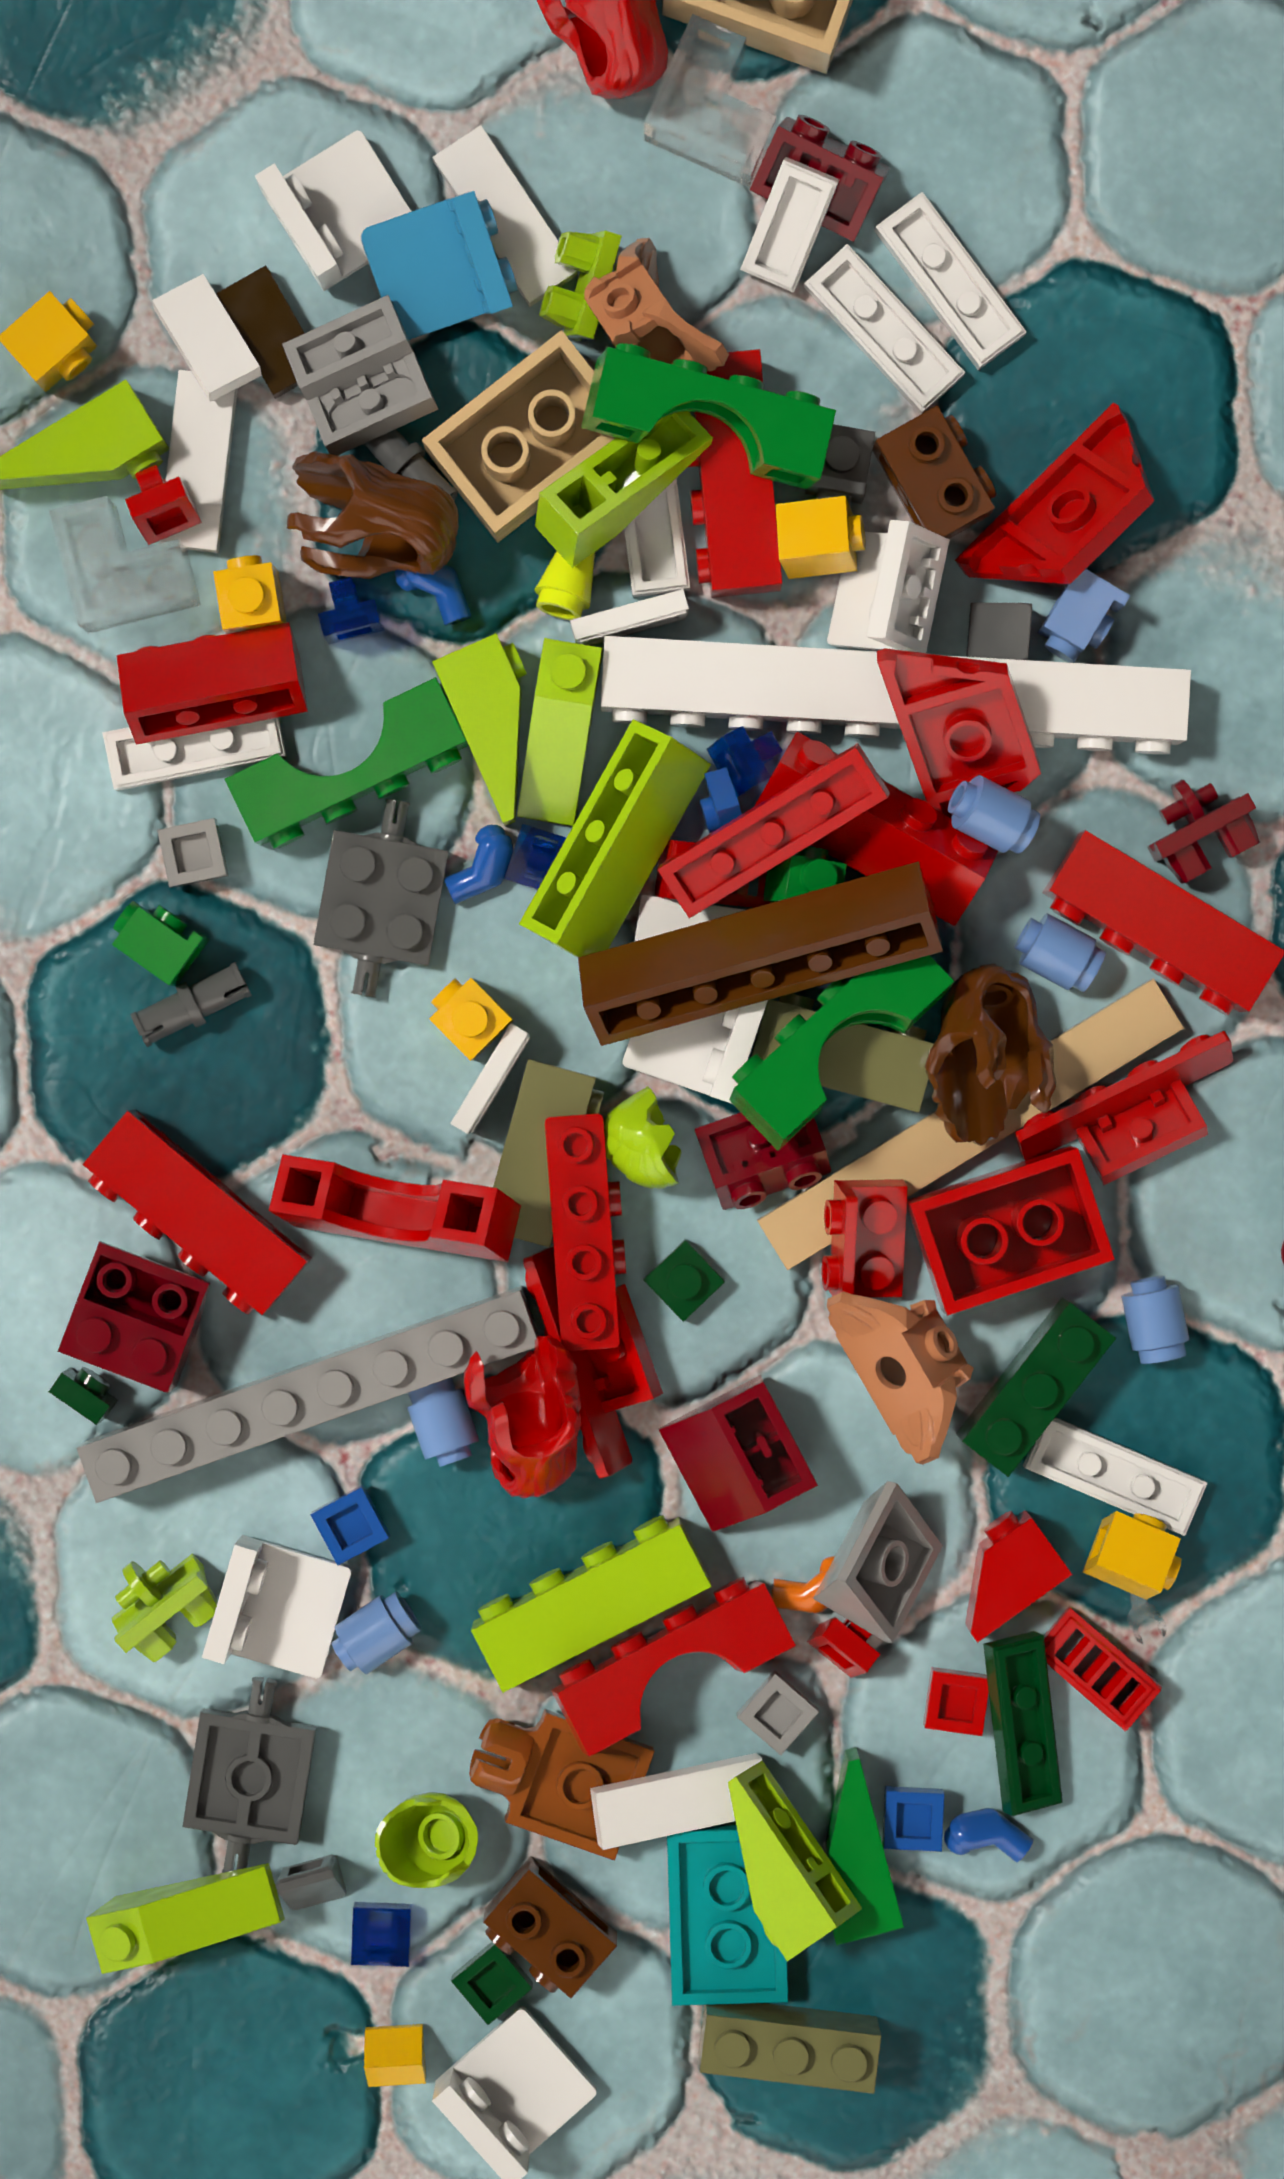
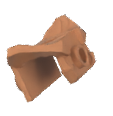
M650 238L637 239L626 247L618 256L616 271L608 273L599 279L593 277L585 288L584 299L615 348L619 343L633 344L651 352V359L673 364V361L676 359L690 360L705 365L708 371L724 366L729 356L724 345L687 323L672 309L667 299L659 290L657 252Z
M841 1292L828 1298L827 1309L830 1312L828 1317L830 1325L836 1331L837 1339L893 1435H896L901 1448L906 1453L911 1454L918 1464L924 1465L938 1459L957 1399L956 1387L958 1388L971 1379L974 1367L969 1365L958 1347L955 1335L946 1326L937 1311L935 1300L917 1302L910 1305L911 1310L903 1306L846 1292Z

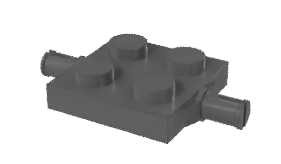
M385 799L386 805L381 833L358 835L333 831L313 943L315 946L342 950L353 958L358 959L351 993L362 995L365 974L369 973L365 996L375 998L381 963L404 961L428 966L449 852L419 846L408 838L403 837L410 803L399 802L396 823H393L396 800Z
M264 1677L252 1678L253 1683L248 1710L231 1713L203 1708L200 1712L182 1827L210 1831L224 1840H228L222 1873L234 1871L236 1854H238L236 1870L247 1868L251 1844L274 1841L297 1845L300 1839L317 1726L284 1721L278 1716L271 1714L275 1686L277 1685V1681L268 1678L265 1682L263 1701L261 1700Z

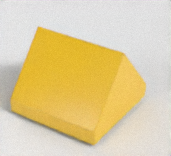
M423 2024L365 2027L364 2071L368 2087L426 2084Z

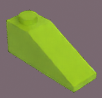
M125 379L1 455L0 490L121 480L128 475L136 479L135 473L156 464L159 467L163 463L161 455L169 451L170 447L137 393Z
M689 411L674 413L660 419L639 443L615 438L540 491L535 527L573 568L625 529L712 444L713 437Z
M495 633L436 659L432 663L504 826H508L516 822L522 691L517 679L527 675L514 643L512 642L502 647L498 635Z
M544 638L517 817L567 826L575 824L603 657L601 647Z
M762 1760L728 1782L754 1912L763 1924L767 1938L773 1945L779 1948L785 1959L789 1961L855 1915L862 1907Z
M269 1863L117 1895L86 1917L102 1974L153 1964L281 1923L285 1919Z

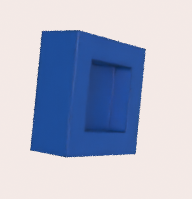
M727 767L704 773L710 797L701 799L700 805L709 833L716 831L742 815Z
M364 1485L312 1511L310 1514L337 1566L390 1537V1533Z
M885 1786L883 1848L942 1852L945 1795L943 1789Z

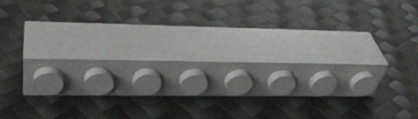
M520 1286L89 1439L76 1449L95 1502L99 1503L462 1374L469 1364V1358L476 1351L479 1353L485 1366L535 1348L534 1340L540 1335L523 1287Z

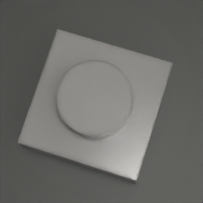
M211 818L157 830L170 888L229 876L217 819Z
M774 1670L737 1712V1718L778 1754L782 1755L819 1713L816 1705Z

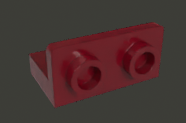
M798 115L796 120L786 117L778 125L749 190L768 199L785 157L838 178L840 181L822 227L854 242L891 168L880 162L882 155L877 150L857 141H850L849 146L827 136L830 129L811 117Z
M741 1112L694 1129L723 1210L733 1207L736 1209L754 1207L762 1203L767 1195L787 1188L792 1190L808 1188L816 1184L823 1175L831 1172L827 1151L814 1118L778 1151Z

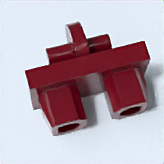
M1181 779L1171 785L1176 802L1159 810V813L1167 826L1185 817L1189 824L1150 844L1147 848L1155 862L1164 859L1166 865L1181 884L1186 883L1212 869L1197 840L1215 831L1229 858L1260 843L1254 822L1249 815V812L1256 809V806L1249 793H1246L1205 815L1202 807L1219 798L1214 786L1209 783L1193 792L1185 780Z

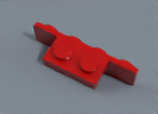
M1226 1031L1219 1032L1213 1036H1197L1184 1044L1180 1052L1160 1062L1157 1060L1146 1061L1135 1067L1128 1074L1127 1078L1109 1087L1096 1086L1083 1092L1076 1099L1075 1103L1055 1113L1048 1111L1033 1116L1015 1134L1023 1159L1028 1160L1049 1153L1078 1139L1104 1186L1207 1136V1125L1185 1086L1233 1062L1230 1038Z
M595 1113L548 1117L545 1120V1135L561 1344L569 1352L617 1348L620 1344L615 1275L626 1274L624 1239L612 1240L611 1217L622 1216L620 1181L608 1182L603 1116Z
M554 1246L525 1257L523 1264L526 1270L525 1281L527 1289L531 1296L536 1299L545 1324L544 1335H551L561 1343ZM626 1284L616 1286L619 1346L610 1349L569 1352L578 1368L576 1375L582 1403L580 1416L583 1449L588 1460L594 1465L597 1476L600 1479L611 1476L632 1463V1456L616 1410L655 1399L663 1394Z

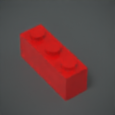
M290 622L218 636L204 635L192 641L161 647L146 646L135 652L116 655L123 712L136 745L308 712L300 655Z

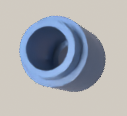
M982 775L974 777L970 782L962 781L953 792L948 804V812L953 814L951 823L954 829L1001 853L1008 850L1016 854L1023 852L1035 836L1040 822V813L1031 808V802L1028 799Z
M1048 913L1043 916L1040 922L1030 918L1014 947L1022 952L1019 964L1066 990L1074 987L1082 992H1085L1094 980L1106 955V951L1095 946L1096 939Z
M1165 1276L1148 1277L1130 1282L1132 1292L1121 1295L1131 1348L1132 1351H1138L1140 1363H1159L1186 1356L1184 1342L1189 1340V1334L1179 1285H1167Z
M452 1377L409 1392L412 1406L407 1407L424 1459L436 1456L439 1467L472 1456L469 1444L480 1440L462 1388L456 1390Z
M394 1592L387 1598L379 1595L335 1626L338 1638L332 1642V1646L341 1662L349 1671L358 1667L367 1675L413 1644L412 1636L420 1632L422 1628L404 1598L398 1592Z

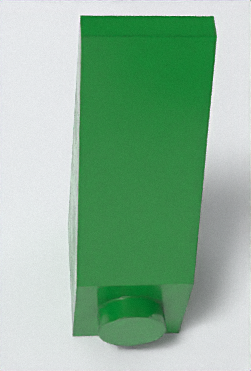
M856 1747L846 1749L824 1852L862 1909L832 1930L836 1946L904 1928Z

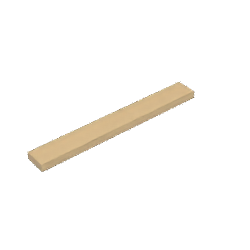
M1150 979L1050 1040L1054 1048L1053 1071L1057 1082L1051 1096L1052 1105L1049 1110L1184 1029L1154 979ZM1028 1091L1017 1109H1008V1114L1004 1121V1130L999 1133L998 1138L989 1140L980 1146L973 1142L956 1143L946 1132L944 1122L937 1117L936 1111L760 1217L757 1219V1222L782 1263L789 1270L831 1244L832 1235L826 1234L824 1226V1206L826 1200H833L834 1180L903 1179L908 1186L907 1197L1022 1128L1030 1118L1042 1112L1031 1104Z

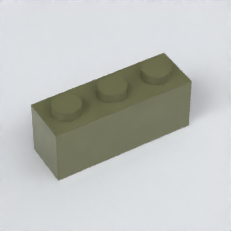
M793 993L780 996L779 1001L769 999L755 1037L750 1058L758 1053L765 1060L780 1046L774 1039L775 1036L794 1017L801 1014L807 1021L815 1013V1011H812L815 1000ZM858 1024L839 1031L823 1045L818 1065L822 1087L910 1111L920 1112L929 1079L925 1063L929 1051L934 1045L933 1043L925 1042L927 1030L912 1026L905 1033L893 1028L889 1032L868 1026L869 1024Z
M528 1059L493 1185L494 1188L500 1189L521 1205L514 1238L550 1247L553 1230L545 1120L548 1117L599 1113L604 1092L593 1089L596 1077Z
M770 2003L704 2005L698 2051L700 2073L874 2094L881 2043V2032L877 2016Z

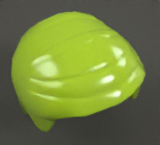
M647 1086L618 1104L605 1118L606 1157L631 1182L650 1189H665L668 1186L673 1187L679 1184L676 1167L682 1152L678 1146L669 1145L675 1135L674 1130L669 1124L663 1125L665 1120L657 1105L656 1095Z
M436 1792L414 1795L401 1802L383 1818L375 1834L376 1856L379 1858V1865L383 1872L387 1873V1876L398 1885L412 1888L440 1887L457 1880L469 1868L476 1854L478 1843L477 1827L467 1808L457 1799L444 1793Z

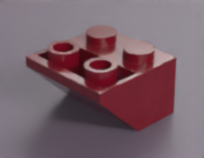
M99 1241L57 1352L169 1393L177 1387L196 1337L210 1282Z
M761 1375L658 1428L712 1532L767 1513L818 1486L810 1467Z

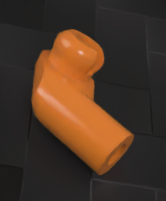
M835 1556L825 1558L821 1562L820 1573L807 1583L774 1578L771 1597L776 1607L808 1613L825 1611L828 1607L816 1601L813 1597Z

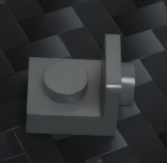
M833 424L821 479L806 489L805 494L817 496L816 499L846 496L849 506H851V502L862 504L866 494V482L875 432Z

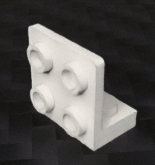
M359 130L354 131L282 176L275 163L255 175L262 194L323 292L369 264L361 242V233L365 228L411 212L366 137Z
M890 520L888 533L865 532L866 549L856 551L857 571L841 573L827 638L828 644L832 646L873 651L887 648L919 653L927 652L950 539L910 521Z
M768 1000L630 1038L623 1058V1065L627 1068L731 1103L729 1098L734 1087L738 1085L732 1079V1076L748 1060Z
M242 1535L235 1543L202 1658L225 1664L232 1654L315 1679L320 1678L352 1574L351 1567L344 1564L337 1566L336 1562Z
M520 2006L436 2080L432 2102L501 2179H522L528 2173L529 2155L596 2096V2086L525 2007Z

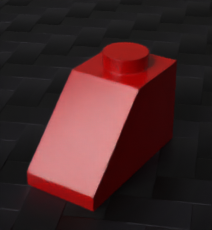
M1026 1510L1017 1516L1012 1511H1009L995 1519L984 1529L987 1538L978 1543L965 1622L977 1643L1073 1575Z

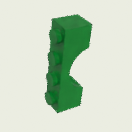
M619 343L616 345V348L607 347L597 358L581 428L639 443L660 419L678 412H701L721 420L738 436L747 454L751 475L802 489H808L821 479L836 410L820 406L821 400L817 396L800 391H787L785 396L764 390L765 384L762 381L748 376L732 375L729 380L708 375V368L705 365L690 360L676 359L673 361V364L651 359V352L633 344Z
M435 677L383 702L384 721L378 744L363 763L348 772L334 776L311 775L294 768L281 756L275 754L225 778L224 780L254 842L260 846L270 842L273 850L284 847L305 835L301 826L320 817H323L326 824L338 821L358 810L354 801L375 791L378 799L385 798L409 786L410 783L406 776L427 766L430 773L434 774L461 761L462 757L459 750L469 745L437 678Z
M928 955L859 974L850 981L845 978L832 982L817 998L823 1005L807 1021L801 1014H798L775 1036L774 1039L780 1044L777 1049L765 1060L756 1053L736 1071L732 1079L738 1085L732 1091L729 1098L730 1102L778 1151L821 1111L827 1100L820 1082L818 1065L821 1049L833 1035L847 1027L869 1023L888 1026L905 1033L946 995L954 980Z

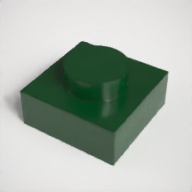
M685 1239L643 1278V1281L683 1322L725 1283V1280Z
M71 1367L63 1371L48 1391L95 1425L106 1419L118 1399L108 1393L111 1388L110 1383L86 1367H82L79 1372Z
M493 1942L452 1974L451 1982L487 2025L492 2023L533 1989V1981L512 1956L503 1952Z

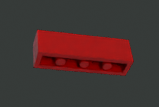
M760 349L728 352L729 356L724 366H719L715 370L707 372L708 375L729 380L732 375H742L763 382ZM693 412L694 418L713 437L712 444L688 466V468L699 467L701 489L690 490L693 526L704 525L706 548L696 549L699 584L710 583L711 598L779 592L782 587V573L778 551L773 480L750 474L745 449L738 436L730 427L711 415Z
M797 731L755 806L833 759L838 754L833 752L826 744L812 740ZM883 779L882 781L890 792L887 799L811 844L816 848L829 850L828 855L847 864L865 876L919 861L933 901L935 915L953 926H956L986 879L998 853L997 850L954 829L951 823L952 819L935 810L928 802L908 795Z
M1086 830L1077 834L1042 892L1054 900L1049 907L1053 912L1078 926L1085 918L1104 930L1099 937L1104 943L1128 956L1133 949H1136L1153 960L1149 969L1155 974L1177 986L1180 985L1184 978L1203 990L1199 996L1202 1002L1227 1016L1230 1015L1233 1009L1238 1012H1250L1284 956V950Z
M128 1110L82 1164L93 1173L88 1182L98 1192L112 1202H116L119 1197L123 1198L138 1211L133 1216V1220L141 1228L158 1240L166 1234L182 1248L177 1255L179 1259L202 1277H205L210 1271L227 1286L222 1291L225 1298L245 1314L249 1315L253 1309L261 1315L265 1314L312 1259L310 1255L137 1110Z

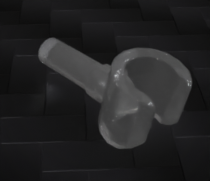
M1129 1593L1132 1609L1128 1613L1127 1624L1135 1639L1143 1644L1138 1628L1140 1623L1148 1618L1156 1620L1157 1628L1161 1636L1164 1637L1167 1632V1626L1159 1610L1154 1605L1149 1604L1148 1599L1145 1600Z

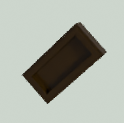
M265 265L217 292L216 295L258 362L261 375L276 399L298 386L282 344L305 333Z

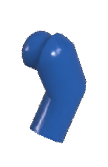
M444 565L434 575L413 573L399 569L395 570V580L403 590L420 589L435 596L445 626L455 625L472 617L458 575L453 567Z
M487 825L481 828L475 837L478 848L472 866L444 878L455 905L498 887L505 879L514 851L512 839L506 835L505 830L501 826Z
M991 1808L966 1812L956 1816L944 1832V1842L947 1848L957 1855H965L970 1850L995 1845L1015 1862H1019L1027 1854L1034 1841L1033 1838L1005 1816Z

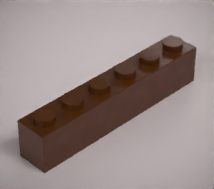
M918 861L578 957L583 1008L600 1045L604 1046L942 952L943 948L933 901Z

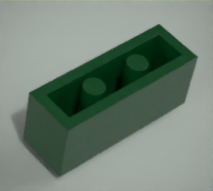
M1061 1297L956 1432V1435L964 1444L1009 1477L1113 1344L1116 1337L1072 1303Z

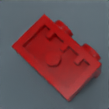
M903 1179L834 1180L833 1200H826L824 1206L825 1231L827 1235H832L831 1255L823 1256L821 1267L823 1288L825 1291H829L832 1296L846 1292L869 1298L902 1297L908 1186Z

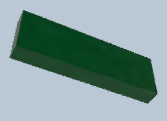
M1031 1631L984 1643L983 1648L1002 1811L1011 1816H1016L1063 1803L1044 1635Z

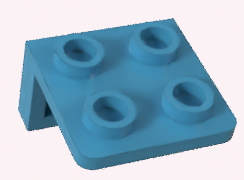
M475 191L466 192L365 228L361 233V242L380 297L389 295L409 340L485 313L493 314L513 307L509 294L518 291L516 280L507 257L500 259L496 257L490 236L498 234L496 220L488 200L485 199L478 202Z

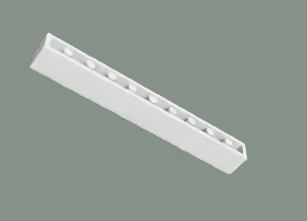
M605 636L601 712H612V722L630 724L634 719L640 723L647 724V714L670 716V725L699 728L705 727V718L729 719V729L743 731H762L764 721L787 722L786 732L796 733L798 731L801 734H821L822 725L845 726L846 736L864 738L879 737L880 728L901 729L877 663L876 651ZM951 656L1007 663L1034 747L1036 748L1054 747V738L1077 739V749L1112 751V743L1114 741L1136 743V753L1170 754L1171 745H1179L1187 741L1191 670Z

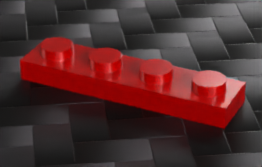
M859 743L665 861L657 870L690 919L887 799L890 792Z

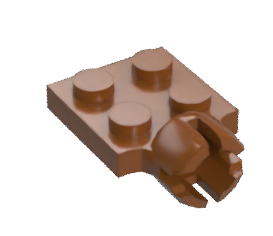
M544 1709L540 1721L535 1727L529 1728L498 1718L490 1719L479 1736V1739L483 1740L481 1748L485 1751L474 1750L469 1775L470 1780L476 1786L501 1794L509 1801L504 1817L505 1822L615 1861L619 1847L603 1850L598 1845L590 1788L645 1777L655 1752L653 1747L626 1737L588 1757L582 1752L562 1714Z

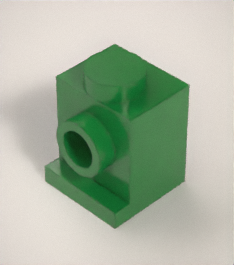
M808 846L767 871L763 901L773 903L844 883L847 864L828 861L829 850Z
M132 901L124 909L113 926V929L119 935L112 945L167 985L177 986L210 939L202 933L195 931L187 938L182 933L188 925L161 905L152 913L147 908H143L135 901Z

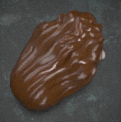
M313 451L296 458L292 469L299 476L296 480L297 484L309 497L317 499L323 504L340 508L342 511L336 518L316 517L299 512L290 513L287 516V528L301 531L303 539L325 543L338 548L364 538L358 555L340 554L301 546L300 556L302 562L318 573L372 579L383 573L398 569L434 575L444 565H447L456 547L459 515L452 496L441 487L423 480L412 479L393 473L378 464L360 461L352 454L338 456Z
M996 964L981 965L959 976L944 999L941 1009V1031L929 1051L925 1068L934 1089L932 1099L938 1103L936 1115L944 1122L946 1132L956 1143L973 1142L982 1146L987 1141L998 1138L999 1133L1004 1130V1121L1007 1117L1008 1109H1017L1028 1091L1031 1104L1042 1113L1049 1111L1052 1105L1051 1096L1057 1082L1053 1071L1054 1048L1038 1025L1036 1001L1027 978L1019 973L1005 970Z

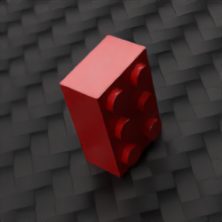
M1067 1146L907 1200V1209L940 1309L947 1316L1115 1260L1079 1149L1076 1147Z

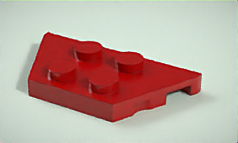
M1113 402L955 559L965 575L969 578L1071 584L1155 501L1129 422L1119 405Z
M887 648L876 651L877 663L926 802L935 810L952 819L953 814L948 812V804L953 792L962 781L970 782L978 775H982L1012 792H1020L1041 775L1040 762L1007 663Z

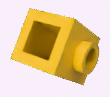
M50 291L0 334V342L45 392L60 379L64 378L66 381H69L82 373L92 361L90 353L98 347L87 334V331L94 326L89 317L72 298H69L62 305Z
M846 496L776 504L779 561L788 579L857 571L856 551L866 549L865 528L862 515H853Z
M258 555L242 556L227 560V569L213 571L222 630L226 634L287 622L279 571L272 562L262 563L261 556Z
M456 978L453 979L431 1001L438 1010L429 1020L470 1061H473L514 1021L473 978H470L464 985Z
M1115 1511L1102 1519L1083 1573L1147 1600L1161 1593L1163 1588L1169 1590L1172 1587L1182 1561L1180 1557L1175 1556L1181 1538L1165 1532L1167 1525L1154 1517L1135 1513L1132 1518Z

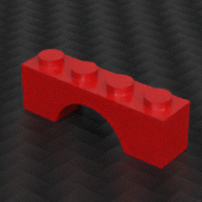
M282 1154L268 1211L297 1228L508 1262L521 1205L500 1189L450 1180H443L441 1184L437 1185L404 1183L365 1174L335 1162Z
M744 1577L738 1578L714 1591L713 1594L717 1601L707 1607L696 1611L693 1604L685 1606L662 1619L666 1627L662 1631L645 1639L642 1631L637 1632L611 1646L614 1656L602 1663L593 1666L591 1660L587 1659L560 1673L559 1677L562 1684L551 1689L582 1752L590 1757L641 1730L640 1707L645 1687L653 1674L663 1664L677 1656L693 1652L711 1653L722 1658L735 1670L746 1673L795 1647L796 1644L765 1584L758 1581L747 1584Z

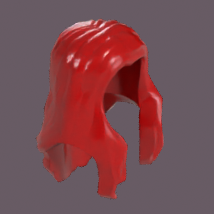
M537 0L552 33L563 40L576 53L592 95L608 100L624 99L653 86L667 69L669 51L660 22L656 0H565L566 7H563L560 0Z
M551 1335L536 1337V1340H534V1351L529 1350L517 1363L504 1369L496 1376L485 1378L484 1365L477 1351L469 1358V1364L464 1371L465 1395L468 1406L484 1415L488 1423V1443L491 1447L490 1458L494 1476L512 1497L519 1496L525 1499L528 1497L544 1496L562 1485L576 1469L577 1437L582 1425L580 1416L582 1403L576 1375L578 1368L569 1351L558 1339L553 1338Z

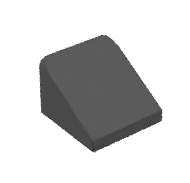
M970 603L966 657L1028 660L1032 603Z
M333 1854L284 1867L276 1882L278 1894L292 1910H300L346 1896L347 1891L337 1855L334 1856Z

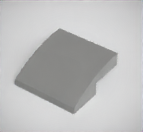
M389 295L282 344L298 386L309 404L329 454H343L438 410L427 380Z

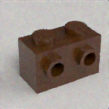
M935 406L876 439L872 451L912 522L950 539L989 517L995 508L991 499L997 495L985 470L981 466L973 469L962 448L968 446V442L955 417L949 415L944 418L939 407Z
M531 1856L485 1907L483 1923L488 1926L485 1930L488 1938L506 1954L511 1955L514 1951H517L532 1965L529 1968V1972L545 1989L555 1993L559 1988L570 1999L617 1947V1931Z

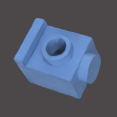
M1085 569L1071 584L1065 585L1037 633L1048 639L1044 645L1047 650L1067 662L1075 663L1087 645L1095 649L1099 647L1115 620L1106 614L1108 609L1117 613L1125 606L1130 595Z

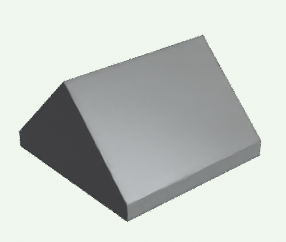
M887 1481L863 1502L813 1599L889 1643H893L943 1547L898 1483Z

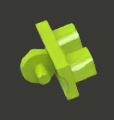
M606 230L592 234L565 232L561 234L555 253V263L580 271L575 292L555 285L548 286L544 293L539 316L558 327L564 328V333L569 339L581 341L582 338L594 339L598 319L584 299L585 288L593 277L599 279L612 272L622 235Z
M193 1553L171 1571L162 1560H159L147 1571L134 1561H131L122 1569L129 1585L115 1595L116 1601L123 1609L111 1619L118 1633L114 1640L125 1653L135 1647L136 1650L152 1662H157L171 1651L177 1643L176 1634L165 1623L168 1619L180 1611L194 1627H198L214 1616L217 1599L207 1584L204 1565Z

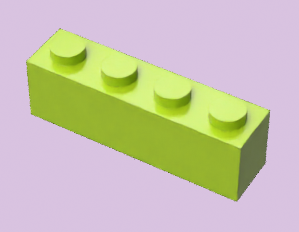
M633 719L519 925L577 958L609 949L704 779V773H707L711 764L673 737Z
M664 1515L653 1518L633 1530L636 1539L616 1549L612 1541L604 1543L581 1557L584 1563L583 1566L565 1575L560 1568L553 1569L529 1583L532 1589L530 1593L514 1601L511 1600L509 1594H505L481 1606L477 1610L480 1618L473 1621L471 1632L502 1693L711 1588L710 1577L680 1518L677 1517L669 1522L666 1521Z

